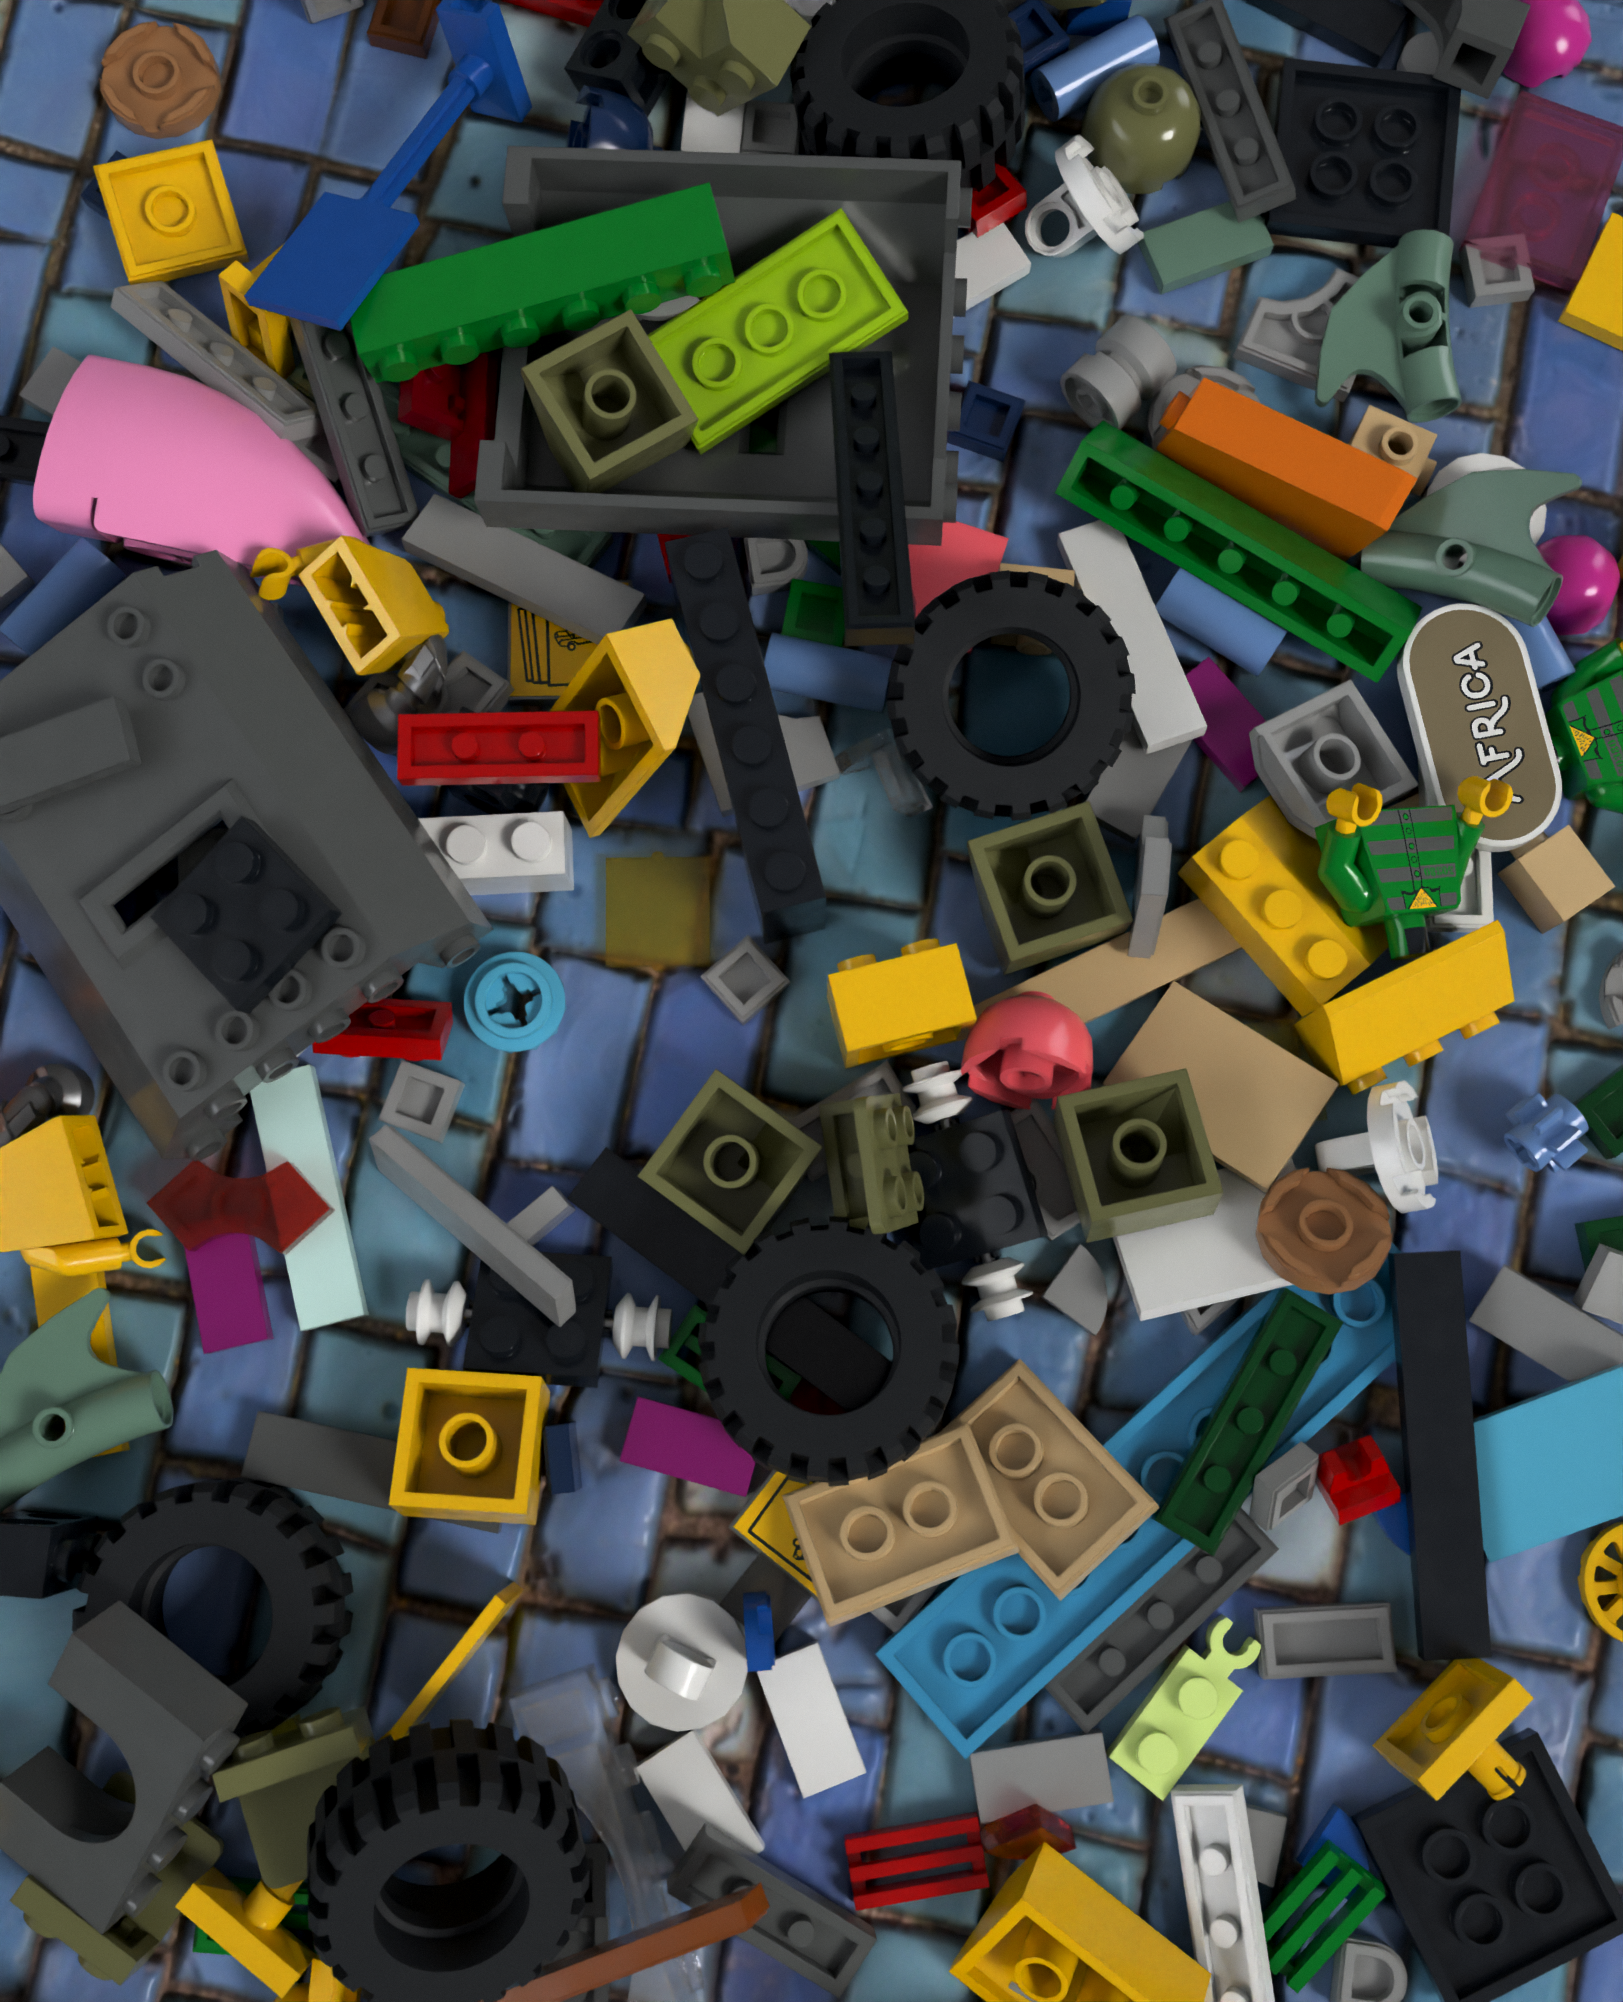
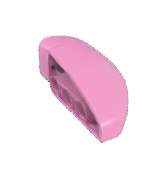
M89 354L74 372L55 409L37 468L33 489V509L38 520L61 533L112 543H120L124 539L123 547L130 551L190 565L193 556L218 550L246 567L250 574L255 558L261 550L266 548H277L293 557L296 556V549L336 539L341 535L356 537L365 544L370 545L368 539L362 535L354 521L349 507L329 479L292 441L280 439L256 413L230 396L196 380L151 366ZM299 575L290 578L289 584L305 587ZM260 576L256 578L264 579L266 576Z

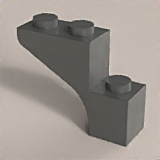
M1400 0L1429 27L1436 39L1439 58L1433 78L1489 99L1515 47L1531 5L1519 0Z

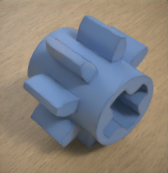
M1536 1092L1531 1097L1526 1096L1505 1114V1117L1514 1125L1512 1129L1504 1134L1505 1143L1512 1154L1532 1171L1538 1172L1546 1165L1553 1173H1556L1559 1169L1565 1171L1588 1152L1587 1148L1578 1140L1589 1129L1587 1121L1574 1104L1559 1094H1553L1545 1101L1542 1095Z

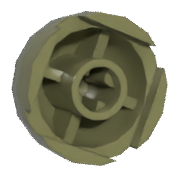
M1136 63L1119 69L1108 76L1097 86L1083 115L1080 136L1086 139L1094 148L1087 155L1090 163L1094 167L1102 168L1105 166L1108 168L1127 194H1151L1162 190L1163 184L1173 180L1178 174V179L1184 175L1189 168L1200 139V106L1188 83L1174 70L1156 63Z

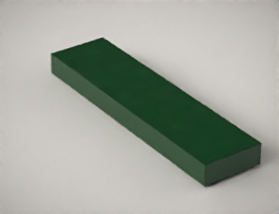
M1280 1288L1159 1503V1509L1154 1512L1151 1519L1210 1555H1215L1250 1492L1255 1476L1261 1472L1343 1325V1321L1291 1290Z

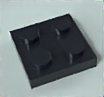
M241 816L150 917L236 1011L250 1014L343 913L255 821Z

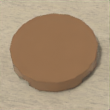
M156 21L140 23L122 32L104 53L101 62L104 67L102 80L99 78L100 91L117 121L134 134L154 139L179 137L199 127L215 109L221 91L220 71L215 58L201 36L187 26L173 22L174 27H159Z
M1310 1167L1293 1170L1275 1181L1261 1201L1255 1235L1263 1258L1279 1277L1302 1290L1330 1295L1356 1290L1376 1276L1391 1249L1392 1233L1388 1222L1390 1215L1386 1204L1367 1182L1345 1170L1328 1167L1326 1172H1309Z

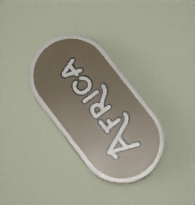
M1452 604L1438 608L1427 614L1416 624L1412 633L1403 644L1397 659L1398 682L1430 806L1455 805L1456 812H1463L1465 806L1459 802L1457 793L1459 785L1466 778L1478 776L1488 781L1497 779L1509 784L1513 791V798L1509 808L1498 817L1490 818L1483 815L1481 821L1485 824V828L1475 848L1486 852H1503L1516 849L1534 839L1550 825L1559 809L1562 797L1561 774L1529 654L1516 628L1497 612L1474 604Z

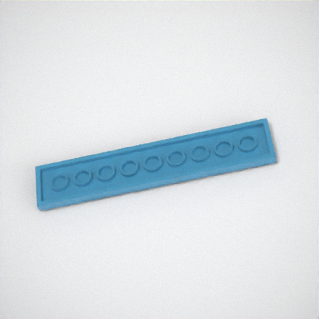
M1391 1242V1249L1389 1253H1402L1393 1244V1242ZM1388 1256L1376 1276L1353 1291L1329 1295L1302 1290L1295 1285L1282 1287L1291 1290L1344 1323L1262 1470L1302 1441L1304 1444L1308 1442L1396 1360ZM1280 1288L1266 1291L1100 1443L1158 1505ZM1254 1484L1247 1497L1253 1493ZM1152 1514L1061 1601L1018 1553L951 1579L902 1628L891 1634L874 1650L875 1655L962 1757L967 1759L1196 1545L1151 1519Z

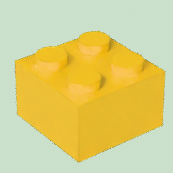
M937 938L921 940L902 947L901 957L877 962L874 954L860 955L839 962L837 964L839 972L828 974L827 1000L845 1069L967 1039L969 1030L975 1025L977 1017L957 943L940 947L939 939Z
M407 1368L389 1506L402 1516L536 1525L544 1457L542 1430H545V1426H547L551 1393L542 1376Z

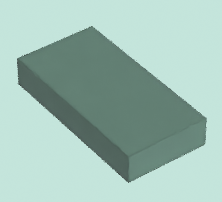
M1230 201L1144 231V238L1138 242L1160 295L1270 256L1274 247L1261 214L1238 223Z

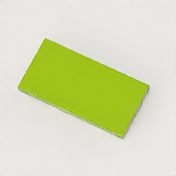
M840 208L736 276L735 283L722 286L718 291L701 299L694 306L683 311L647 336L699 419L690 440L699 454L702 455L829 372V353L861 351L907 321L908 311L848 217Z

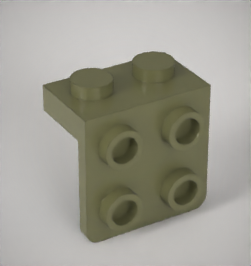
M900 1093L866 1096L853 1100L819 1104L834 1216L849 1217V1226L863 1230L866 1229L869 1223L874 1235L890 1233L919 1223L917 1211L923 1209L924 1191L919 1173L911 1171L908 1145L914 1143V1122L910 1108L907 1105L902 1106Z
M365 1705L344 1713L341 1712L340 1707L321 1710L298 1722L299 1728L276 1736L272 1735L271 1730H264L243 1737L239 1740L238 1745L226 1762L217 1771L212 1773L220 1802L239 1797L261 1876L268 1887L277 1889L307 1879L306 1844L309 1825L315 1820V1807L329 1786H337L336 1775L356 1756L363 1761L368 1758L369 1747L376 1743Z
M122 1769L113 1774L102 1790L121 1801L135 1804L136 1791L131 1770ZM195 1817L185 1823L181 1830L188 1835L187 1840L172 1861L158 1872L157 1877L163 1881V1884L157 1895L137 1917L132 1918L125 1913L103 1935L31 1874L24 1879L9 1901L24 1912V1921L32 1930L47 1938H58L78 1953L80 1965L89 1974L101 1980H113L121 1986L149 1960L182 1913L175 1906L192 1884L215 1866L223 1854L224 1842L219 1835Z

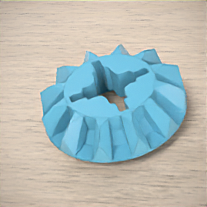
M506 952L485 961L471 976L464 994L465 1016L474 1034L486 1045L510 1054L526 1050H537L543 1042L552 1035L557 1034L559 1024L564 1012L567 1010L564 986L556 971L540 957L525 952ZM507 979L521 995L529 993L534 995L541 992V994L534 996L533 1000L525 1005L527 1016H525L527 1025L525 1026L511 1012L503 1014L497 1012L491 1015V1013L500 1010L499 1006L507 1002V995L505 993L507 987L504 983Z

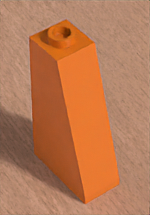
M1205 377L1189 395L1179 390L1159 420V424L1167 428L1156 447L1157 451L1344 562L1389 530L1417 481L1416 477L1398 467Z

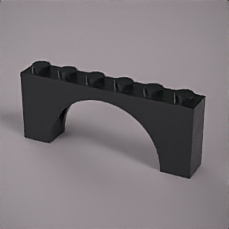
M728 527L664 542L674 597L686 643L693 653L695 665L700 673L699 682L733 809L749 886L764 944L825 929L826 895Z

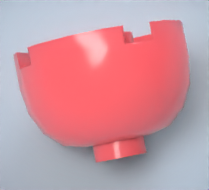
M1039 991L1023 992L1018 996L1008 997L986 1007L978 1017L975 1025L969 1030L964 1045L961 1074L968 1073V1087L974 1093L991 1102L1016 1109L1031 1110L1029 1104H1031L1032 1098H1052L1051 1110L1056 1107L1058 1096L1091 1089L1093 1077L1092 1038L1086 1024L1070 1008L1046 993Z

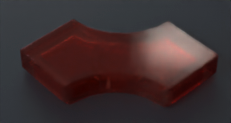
M203 1160L192 1161L147 1202V1205L186 1249L196 1252L203 1245L217 1238L233 1234H246L260 1238L276 1251L287 1255L335 1211L295 1164L289 1161L282 1163L264 1175L251 1178L226 1177L214 1171Z

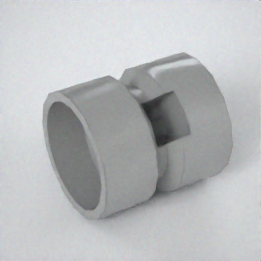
M1125 315L1097 340L1095 355L1084 353L1061 375L1060 385L1063 395L1071 408L1091 428L1094 429L1104 420L1120 430L1140 410L1141 400L1147 401L1153 398L1175 376L1177 366L1170 347L1155 329L1135 316Z

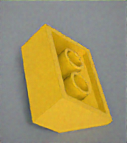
M672 618L607 633L550 709V711L598 710L601 718V782L563 783L589 838L601 835L677 746L700 678V673L695 665L690 647L683 641Z
M1269 795L1193 855L1177 874L1240 944L1299 1014L1304 1017L1324 1005L1368 968L1388 948V941L1384 925L1350 927L1344 922L1338 903L1318 878L1317 870L1322 854L1318 841L1288 823L1273 797Z
M1499 920L1487 924L1322 1005L1292 1025L1313 1067L1338 1082V1088L1346 1084L1351 1094L1354 1095L1387 1079L1382 1066L1400 1057L1404 1058L1409 1068L1444 1051L1438 1039L1459 1029L1464 1040L1500 1023L1494 1011L1515 1001L1504 929Z
M1043 1842L1006 1880L952 1962L949 1970L952 1975L986 2002H1031L1008 1988L1011 1981L1016 1983L1025 1995L1038 2002H1204L1211 1977L1210 1972L1046 1842Z

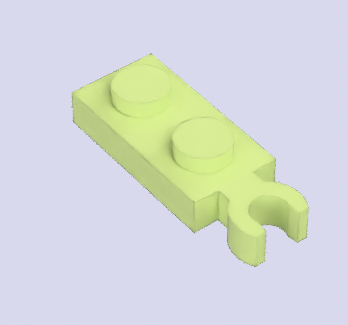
M1222 1614L1213 1619L1209 1624L1205 1635L1207 1648L1201 1656L1184 1644L1106 1751L1110 1759L1162 1801H1164L1243 1692L1228 1677L1234 1669H1242L1251 1665L1258 1657L1261 1649V1644L1249 1636L1239 1650L1235 1652L1226 1651L1223 1646V1637L1231 1628L1233 1622Z

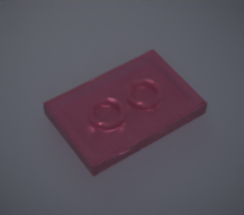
M1521 90L1513 104L1458 251L1462 252L1465 245L1482 251L1480 258L1511 270H1514L1517 264L1531 269L1532 278L1571 292L1582 274L1623 160V127Z

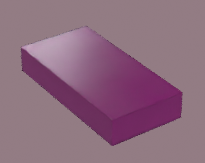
M1207 657L1185 675L1207 724L1205 735L1193 740L1234 787L1241 792L1259 777L1254 766L1249 732L1254 727L1266 722V720L1212 659Z
M240 1212L180 1226L203 1353L212 1354L274 1339L250 1213Z
M642 1396L637 1397L619 1460L743 1497L747 1496L756 1464L752 1456L742 1447L739 1448L730 1438L719 1418Z

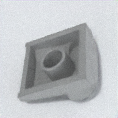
M1351 679L1254 727L1249 732L1254 766L1259 777L1288 823L1316 840L1315 827L1337 819V817L1329 814L1326 807L1327 797L1332 791L1343 788L1352 792L1353 786L1361 783L1379 790L1382 795L1383 808L1407 795L1419 785Z

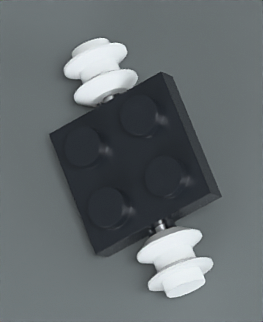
M942 1061L911 1071L914 1083L903 1087L902 1090L903 1092L918 1095L921 1106L912 1114L913 1120L926 1125L940 1122V1124L932 1126L934 1132L914 1138V1143L908 1145L911 1171L919 1173L924 1191L923 1209L917 1211L919 1223L908 1226L913 1246L920 1253L919 1262L928 1271L972 1257L974 1263L982 1261L983 1264L970 1268L961 1281L963 1285L977 1287L980 1300L970 1309L971 1313L984 1310L987 1322L1023 1312L1025 1309L1022 1298L1033 1295V1291L1018 1288L1014 1275L1025 1266L1024 1262L1011 1257L995 1260V1257L1001 1256L1000 1249L1046 1236L1048 1232L1010 1110H1001L960 1123L959 1118L952 1120L953 1117L964 1114L973 1101L972 1097L958 1095L954 1082L962 1076L961 1069L951 1071L948 1061Z
M540 1252L572 1279L576 1313L561 1327L557 1326L482 1260L480 1261L474 1300H469L459 1281L453 1282L448 1293H435L431 1280L425 1279L420 1292L411 1291L407 1302L406 1328L408 1331H416L419 1345H424L431 1332L443 1333L448 1347H453L464 1335L466 1327L469 1328L463 1363V1371L542 1376L548 1385L598 1388L604 1338H611L612 1331L613 1345L622 1359H626L633 1346L646 1347L651 1361L656 1360L658 1348L669 1349L672 1309L661 1308L660 1295H656L650 1307H636L632 1294L627 1293L616 1305L613 1318V1310L608 1309L613 1263L612 1257Z

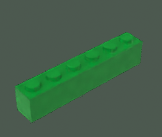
M710 182L383 274L352 315L350 322L358 355L375 382L379 383L386 380L401 382L413 378L419 371L443 364H466L475 360L479 354L503 347H526L535 343L540 337L567 329L571 331L587 330L597 325L600 320L621 315L630 309L634 314H643L656 309L663 302L688 295L692 297L708 296L718 291L724 285L735 283V278Z
M1104 420L1082 439L1055 491L1057 495L1376 683H1378L1412 633L1423 608Z

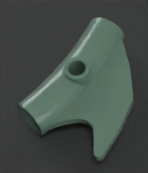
M1426 229L1404 234L1399 239V245L1368 269L1333 306L1328 315L1318 356L1314 398L1315 404L1318 407L1327 406L1345 381L1351 376L1358 374L1368 375L1377 379L1404 408L1406 419L1409 422L1422 423L1436 420L1450 414L1461 405L1462 400L1454 367L1449 322V284L1454 246L1449 236L1442 232Z
M1529 469L1471 472L1421 499L1396 517L1385 534L1362 549L1361 571L1389 588L1407 589L1457 599L1486 607L1526 625L1535 627L1543 620L1554 604L1562 586L1563 576L1547 564L1535 546L1529 529L1530 519L1534 511L1540 506L1578 490L1582 485V480L1574 473ZM1467 553L1465 564L1458 568L1460 558Z
M96 1288L58 1312L8 1355L0 1373V1513L41 1484L80 1462L128 1441L172 1426L173 1407L171 1396L165 1379L158 1370L139 1372L113 1366L103 1362L92 1351L90 1344L91 1334L110 1300L111 1294L108 1289ZM64 1421H65V1425H66L65 1432H64V1430H63V1422H64Z

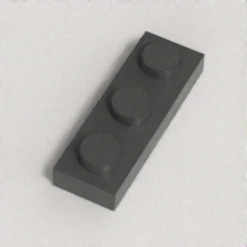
M704 1823L666 1881L667 1893L691 1908L761 1882L770 1907L766 1910L767 1913L749 1930L739 1933L737 1936L840 1998L877 1941L873 1926Z

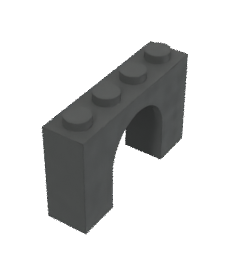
M120 1600L71 1634L48 1685L103 1729L120 1748L133 1776L136 1803H127L107 1794L49 1745L0 1782V1849L101 1935L125 1913L132 1918L137 1917L159 1892L163 1881L157 1877V1874L172 1861L186 1842L188 1835L181 1829L185 1823L197 1814L210 1797L213 1786L207 1780L212 1773L217 1771L226 1762L238 1745L240 1738L233 1732L248 1705L246 1701Z

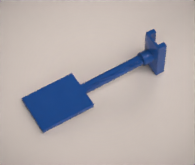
M442 0L435 10L456 65L448 75V86L362 198L353 199L329 192L323 193L244 295L249 306L341 331L420 225L416 214L390 207L467 105L470 104L472 112L519 123L524 120L532 109V104L498 3L488 2L478 14L464 11L460 0Z

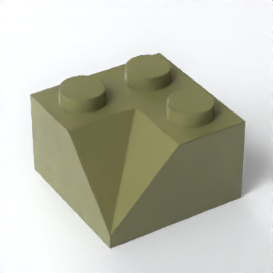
M646 0L627 34L642 47L645 57L652 64L669 71L688 89L689 95L694 102L720 116L777 87L811 26L784 0Z
M631 309L521 368L522 378L548 446L577 493H602L687 446L699 420Z
M1090 801L967 841L982 916L1003 975L1114 939L1124 934L1134 921Z
M1187 1068L1057 1097L1053 1123L1086 1243L1214 1215L1224 1192Z
M715 1069L638 1177L740 1253L747 1255L755 1249L754 1239L769 1231L788 1205L823 1149V1146L728 1076Z

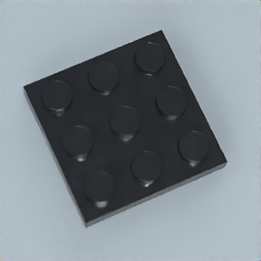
M1285 58L1279 75L1274 135L1293 181L1296 200L1266 212L1265 225L1269 234L1395 248L1399 245V239L1404 234L1415 230H1435L1449 236L1461 89L1433 78L1432 74Z
M1529 1727L1499 1742L1516 1762H1520L1526 1769V1777L1519 1787L1509 1776H1503L1495 1768L1496 1773L1515 1791L1509 1797L1499 1801L1493 1800L1482 1784L1466 1770L1438 1801L1415 1784L1351 1816L1363 1837L1371 1860L1441 2002H1490L1623 1934V1900L1538 1732Z

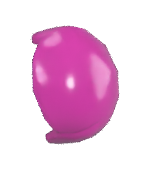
M1519 0L1531 6L1515 47L1503 69L1504 74L1530 88L1538 87L1544 81L1558 75L1561 78H1565L1574 67L1580 64L1591 44L1592 38L1588 14L1578 0Z
M1586 535L1556 536L1536 546L1547 564L1563 576L1559 594L1546 615L1555 633L1558 635L1584 634L1602 623L1612 605L1620 583L1618 565L1612 553L1593 538Z

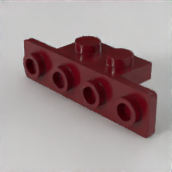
M502 348L479 354L475 360L466 364H443L419 371L413 378L400 382L398 420L451 442L448 493L460 499L475 490L480 440L495 439V419L497 417L499 398L496 394L497 369Z

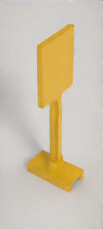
M512 1582L493 1597L392 1729L379 1740L390 1734L394 1741L409 1735L408 1728L418 1725L427 1716L524 1589L515 1582ZM213 1866L192 1884L175 1906L281 1998L286 1995L293 1984L302 1976L312 1963V1958L317 1956L316 1953L280 1923L295 1904L293 1894L304 1880L274 1889L268 1887L263 1879H261L248 1896Z

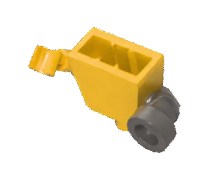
M341 535L336 539L296 549V556L293 557L277 548L261 550L255 558L250 574L252 578L266 576L262 580L258 592L261 598L266 600L281 599L286 593L290 578L299 575L357 675L400 670L396 676L399 682L395 688L390 687L388 691L373 688L356 701L350 710L352 722L366 742L384 754L393 755L398 751V714H419L417 710L419 703L424 705L431 693L436 698L448 670L447 647L444 638L449 633V626L445 621L443 607L439 602L431 598L415 569L406 559L365 544L356 537Z
M48 1064L39 1067L29 1076L25 1086L9 1103L4 1099L0 1104V1253L19 1250L22 1258L28 1265L69 1277L119 1270L122 1262L133 1261L142 1268L159 1266L166 1258L144 1261L137 1255L136 1245L145 1236H162L161 1232L154 1229H146L135 1234L130 1242L120 1243L117 1238L118 1236L128 1234V1229L96 1116L89 1115L94 1106L95 1090L88 1074L75 1065Z

